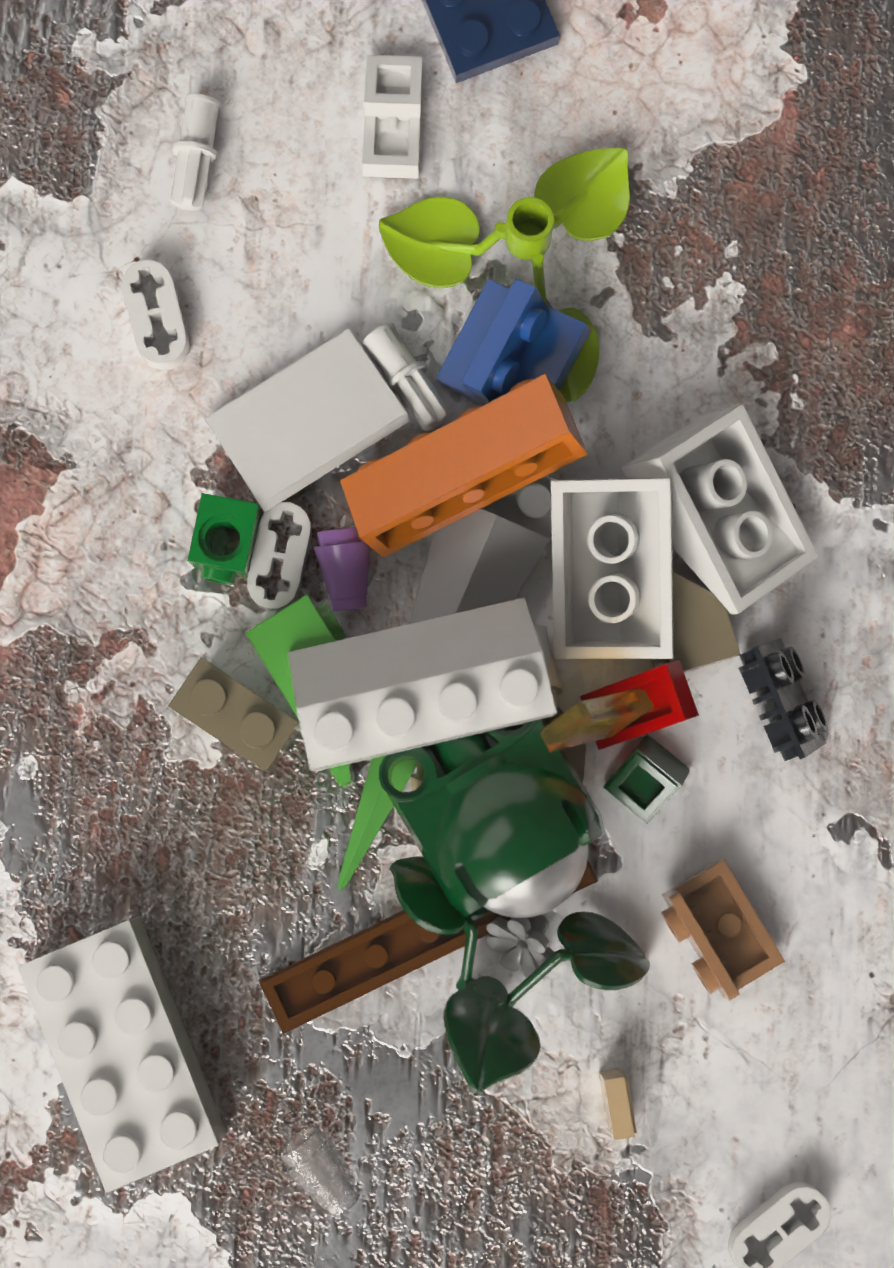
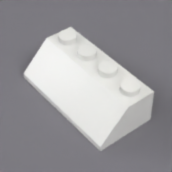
M525 597L287 652L296 710L310 770L315 772L548 718L557 713L542 649Z

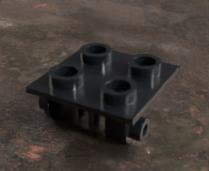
M779 638L740 654L739 657L743 666L738 669L749 694L769 687L771 691L752 699L753 704L756 705L774 698L777 708L759 715L760 721L778 714L782 717V719L764 726L774 753L780 751L784 761L799 757L801 760L826 744L823 733L828 732L827 721L818 702L815 699L811 701L807 699L800 682L801 679L805 678V671L796 650L792 646L785 648L782 638Z

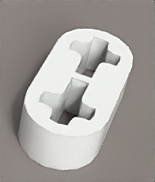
M154 260L138 261L126 270L122 280V291L135 344L142 358L151 367L160 370L172 369L179 366L186 359L190 349L189 336L177 288L169 270L160 262ZM152 276L157 284L164 283V286L156 289L158 308L150 309L144 295L138 292L135 293V290L143 287L142 278ZM162 321L170 337H177V340L169 343L170 352L165 355H160L156 347H148V344L156 341L157 337L154 322Z
M281 502L263 513L259 522L247 578L249 594L261 608L268 611L280 612L296 602L301 590L311 544L312 525L308 515L300 506L291 502ZM285 515H292L295 526L302 529L300 536L293 535L289 537L285 554L277 552L279 537L276 532L270 530L272 523H282ZM275 561L283 562L281 578L284 582L290 584L288 592H278L275 600H268L266 590L258 586L261 578L268 579L271 577Z
M803 1181L791 1182L783 1186L740 1221L731 1231L728 1249L737 1268H783L828 1229L831 1221V1207L826 1197L812 1184ZM798 1197L805 1203H809L813 1199L815 1200V1203L810 1208V1212L814 1217L810 1223L805 1225L800 1219H795L782 1229L781 1226L794 1215V1210L790 1205L793 1200ZM775 1230L778 1232L764 1246L769 1254L766 1259L759 1262L754 1256H750L746 1260L742 1258L749 1251L744 1243L748 1237L754 1235L756 1239L762 1241Z

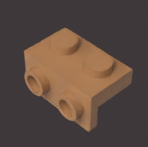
M724 859L718 860L662 894L669 908L661 912L662 917L679 943L688 938L699 957L698 960L691 963L692 967L709 994L719 990L721 995L730 1001L740 995L739 989L785 962Z

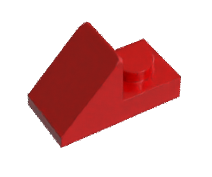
M680 660L661 665L579 696L598 750L699 716Z

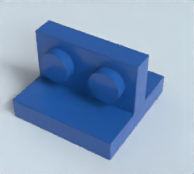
M515 278L509 289L488 279L435 379L440 385L483 406L509 393L512 387L519 382L536 379L543 374H546L556 388L560 390L591 330L586 323L547 306L537 288Z

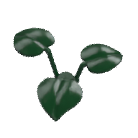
M423 856L396 860L389 868L394 877L397 898L405 912L415 923L426 930L438 934H455L462 928L465 931L466 942L461 976L456 983L458 991L453 993L447 1000L443 1010V1021L454 1058L473 1094H478L499 1081L523 1073L538 1058L541 1045L539 1035L527 1016L514 1008V1005L558 964L571 961L572 970L578 980L585 985L601 990L628 988L641 981L649 971L650 963L645 958L643 950L620 926L608 918L593 912H575L567 915L557 929L558 939L564 949H559L508 994L506 987L493 977L482 976L475 980L472 978L478 937V926L473 920L483 918L487 914L488 909L482 907L466 917L463 916L450 904Z

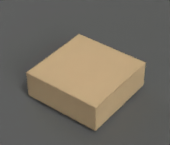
M620 1069L599 1072L608 1128L613 1139L619 1140L635 1137L637 1129L628 1078Z

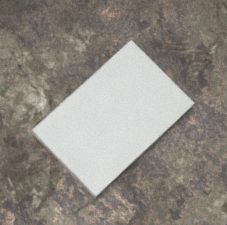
M349 328L205 418L264 512L410 422L406 410Z

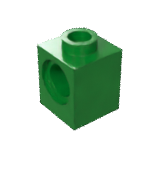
M201 493L187 560L194 568L201 569V579L220 584L234 585L236 576L248 578L259 522L264 513L259 504ZM226 528L238 531L240 542L233 553L227 556H218L212 553L211 540L215 533Z

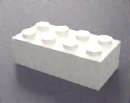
M140 916L17 967L106 1193L219 1146L226 1135L225 1128Z

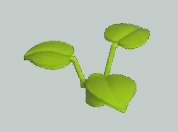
M625 148L594 149L569 156L554 163L540 176L536 184L534 197H525L514 202L508 210L506 223H496L495 230L479 244H475L479 237L480 228L477 217L465 203L449 197H434L421 200L396 214L381 218L379 220V232L391 259L408 277L424 286L440 289L460 285L470 276L472 268L471 255H483L500 239H505L508 250L515 257L531 260L534 287L537 288L547 305L543 255L550 247L553 229H557L562 224L565 231L572 238L580 241H595L612 235L620 228L626 218L630 201L628 151ZM564 308L559 310V312L586 323L591 330L559 390L566 403L576 402L584 395L594 379L599 360V341L596 330L586 315L575 308Z

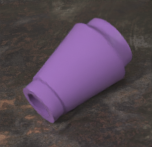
M356 527L317 532L319 546L313 548L330 600H332L333 611L367 607L366 595L368 589L370 546L360 539Z

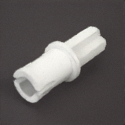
M189 94L185 97V112L180 140L175 142L172 148L177 159L170 197L173 205L188 211L200 210L204 206L210 163L215 162L218 155L217 151L213 148L217 115L221 105L217 99L211 96Z
M386 323L373 330L364 339L363 346L370 352L389 380L388 386L392 392H398L423 430L432 431L441 426L449 419L450 408L425 374L428 369L426 363L416 360L396 331L393 323Z

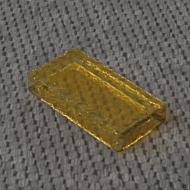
M635 689L580 701L544 727L540 735L550 752L614 736L654 708L644 689Z

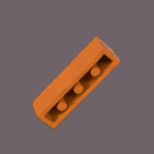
M543 374L536 379L519 382L512 387L509 393L484 406H476L464 411L457 420L434 432L423 433L414 437L407 446L382 459H373L364 463L357 472L341 479L340 482L360 539L384 558L588 455L565 398L549 377Z

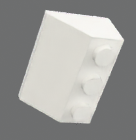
M671 478L551 481L554 659H673Z

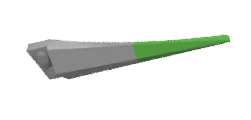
M545 476L434 532L409 624L515 600L551 539V481L557 479ZM385 756L371 759L338 880L339 890L346 887L394 806L379 780V766ZM407 759L399 762L394 767L392 782L397 790L403 791L410 779V775L413 774L417 767V761Z

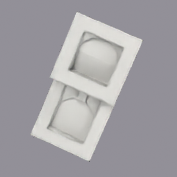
M367 55L364 95L363 177H419L423 57Z

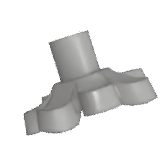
M542 914L528 918L512 917L509 921L497 917L486 926L487 931L490 933L486 938L488 946L494 951L505 952L499 961L500 965L513 972L517 971L519 966L522 965V971L526 978L555 953L551 948L547 947L549 940L544 934L550 925L549 921Z

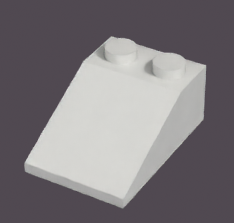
M743 404L700 416L621 467L627 479L671 478L672 547L731 615L739 614L819 557Z

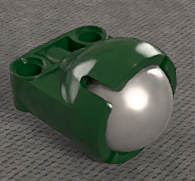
M544 718L526 722L521 728L513 731L500 728L389 754L383 758L379 766V780L382 788L390 798L450 904L465 917L482 907L503 916L517 918L538 916L555 909L568 899L579 885L587 864L588 844L606 834L601 813ZM407 759L419 762L424 770V779L421 785L410 792L397 790L392 782L394 767L399 762Z

